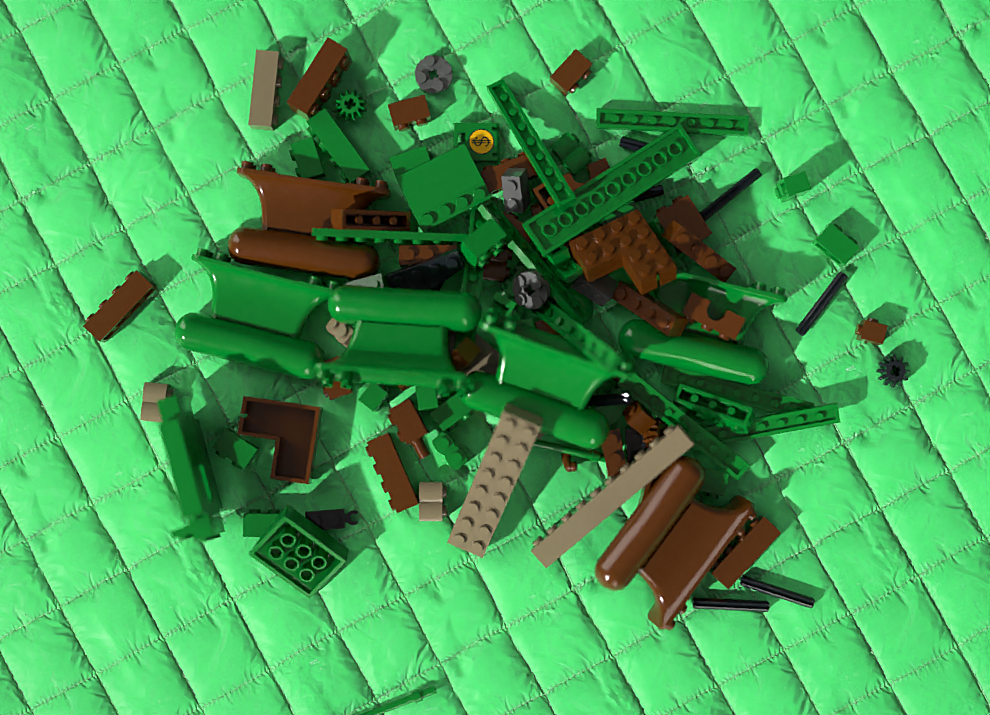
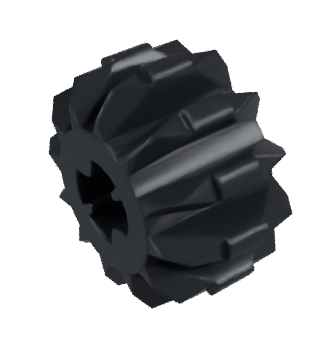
M891 355L890 358L888 356L884 357V362L878 363L882 369H876L877 373H881L878 380L884 379L883 385L886 386L890 383L891 388H894L896 384L902 386V380H908L905 374L911 372L910 370H905L909 363L902 364L903 357L897 359L896 355ZM892 368H895V369H896V371L894 372V374H891V373H890V371L893 370Z

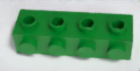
M325 108L306 121L309 125L307 128L308 132L313 138L317 136L320 141L318 143L319 147L324 153L328 152L331 158L329 161L335 169L337 167L341 169L343 173L340 176L346 184L349 182L356 184L357 177L365 178L371 174L370 169Z
M683 384L679 385L673 399V403L686 414H692L701 421H712L718 427H729L732 431L742 434V432L748 434L755 418L754 408Z

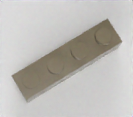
M256 50L248 123L251 129L274 131L275 125H278L276 107L280 106L278 88L282 87L280 69L283 70L284 58H282L278 51Z

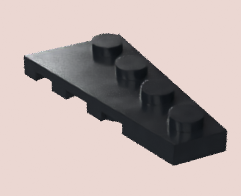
M458 248L390 272L386 274V279L391 288L431 290L465 268V264Z

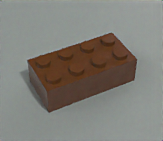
M327 37L287 101L293 112L309 120L321 111L320 108L323 103L329 101L332 95L330 92L333 87L339 85L342 79L340 76L351 66V57L347 48Z

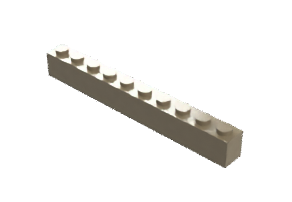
M679 423L675 426L671 424L664 430L665 434L660 439L658 437L653 439L646 451L640 450L634 456V461L630 464L626 462L619 469L621 472L616 476L612 474L608 477L601 489L599 487L595 488L590 493L591 497L586 501L584 499L575 506L576 510L572 513L570 511L561 518L562 521L558 525L554 523L547 529V534L543 538L539 536L532 542L531 552L545 568L550 566L694 445L692 437Z

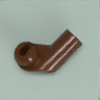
M561 453L565 470L570 473L571 471L576 472L578 469L577 462H571V455Z

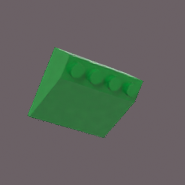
M464 143L395 177L422 232L491 199L488 189Z
M287 505L276 516L248 555L310 599L346 562L349 549Z

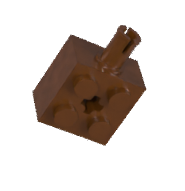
M407 399L389 409L390 414L387 416L392 425H397L399 431L396 433L400 441L413 445L420 460L430 455L431 453L423 441V436L429 434L412 400Z

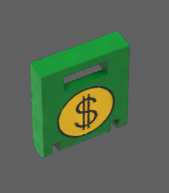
M454 123V148L458 146V135L465 134V146L474 162H500V157H493V155L500 154L499 131L492 130L499 128V123Z

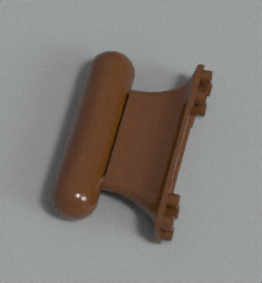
M242 161L241 168H237V174L249 180L255 187L261 203L262 223L261 228L243 226L231 233L228 240V252L235 262L348 280L362 279L373 276L378 272L380 257L372 245L353 242V238L347 237V241H336V237H328V240H316V236H312V228L333 229L331 228V209L366 210L369 205L377 200L390 199L391 191L388 190L389 185H387L386 181L376 180L375 187L369 186L370 182H368V179L357 177L356 184H344L281 175L276 173L275 168H272L273 165L261 164V169L256 170L257 166L253 165V162Z
M691 456L678 457L663 471L597 560L594 567L597 581L602 587L612 591L625 589L638 573L650 586L655 598L654 605L648 612V619L661 630H672L676 624L675 617L686 612V603L698 584L729 542L736 535L740 536L744 533L745 526L743 525L746 521L753 520L757 515L754 504L740 495L733 497L724 507L710 506L697 500L694 496L703 486L706 476L703 466L697 459Z

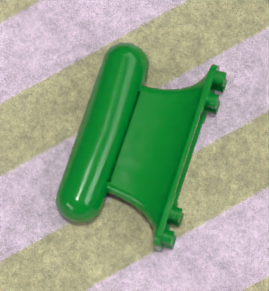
M198 248L197 253L192 254L191 259L200 264L210 278L212 285V309L210 316L190 312L178 320L175 326V338L180 347L189 351L303 380L317 377L314 366L317 363H325L324 352L318 344L300 339V336L312 312L319 305L328 301L331 292L342 285L329 281L326 288L323 287L324 281L313 276H310L309 283L297 282L234 266L230 263L232 258L228 257V255L217 252L215 259H212V252Z
M677 269L676 279L661 286L659 284V273H657V288L653 290L654 297L681 314L692 292L710 301L707 307V315L710 319L718 320L723 316L725 310H729L745 318V321L736 339L730 338L727 341L718 336L720 332L715 330L709 332L701 328L702 324L697 321L694 324L688 321L681 336L678 337L666 335L645 320L632 319L627 321L620 329L618 334L620 349L623 352L632 354L634 358L744 385L761 383L769 370L768 358L762 350L743 345L744 339L751 323L763 309L773 304H784L787 302L788 297L784 296L786 289L774 287L770 288V292L765 291L767 284L755 282V284L751 285V288H745L680 272Z
M357 285L338 286L331 292L328 299V311L331 317L343 324H353L355 328L348 347L340 357L332 362L315 364L314 371L317 374V379L322 380V386L333 387L335 381L341 382L340 386L342 388L351 389L353 383H378L431 387L438 389V395L449 396L450 390L458 391L457 395L459 397H469L470 391L474 390L475 384L470 375L458 372L453 366L448 349V331H472L479 324L482 317V306L474 295L465 292Z
M491 306L488 312L483 313L480 326L491 332L497 340L499 347L498 370L496 375L480 370L468 373L475 385L474 390L470 391L469 397H460L463 404L471 409L500 418L506 403H509L542 417L540 433L588 449H595L603 445L609 436V421L600 411L586 407L594 391L605 380L615 376L631 378L635 368V364L632 362L634 356L623 352V357L614 373H608L567 339L527 326L525 323L519 322L520 316L515 313H509L508 317L500 315L501 309Z

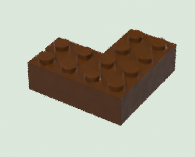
M638 209L569 242L571 256L576 264L582 267L583 275L588 283L621 267H624L641 295L657 288V273H659V284L661 286L676 279L675 263Z
M243 396L241 413L248 414L247 418L240 417L237 434L276 440L270 479L311 484L323 407Z

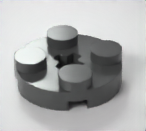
M427 55L417 64L415 80L423 92L434 95L442 91L444 92L451 85L453 78L452 69L444 58ZM437 71L439 77H434L433 80L430 79L429 72Z
M527 270L514 278L513 293L515 302L518 305L528 309H537L550 298V285L547 280L541 277L542 274L538 271ZM529 286H531V288L535 290V292L531 293L528 289Z

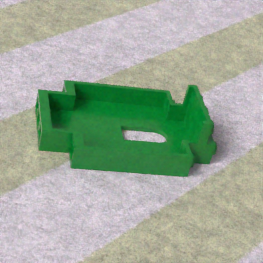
M175 395L157 400L162 423L158 424L183 519L188 518L190 524L189 526L170 531L172 539L179 537V541L193 537L194 541L200 540L201 543L219 538L221 537L220 533L225 532L219 511L223 507L199 419H194L189 397Z

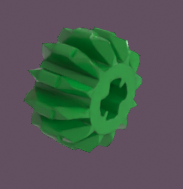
M345 90V96L340 93L339 97L342 100H335V103L339 105L335 108L336 112H340L338 116L340 118L345 117L346 122H349L351 117L356 122V116L362 119L363 115L361 112H367V108L364 107L367 101L362 100L363 94L357 95L356 90H353L352 94H350L349 90ZM351 103H354L355 107H351V109H349L347 105H351Z

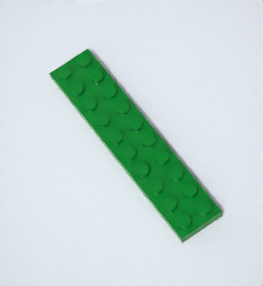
M678 124L573 191L576 196V202L560 210L554 203L524 222L522 227L542 256L545 257L693 162L702 154L681 124Z

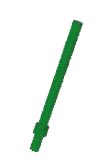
M535 439L532 445L587 458L591 462L598 463L600 461L605 463L604 454H600L599 451L595 450L586 451Z
M435 686L421 691L416 690L409 696L359 715H381L412 702L418 703L423 701V698L436 694L437 691Z

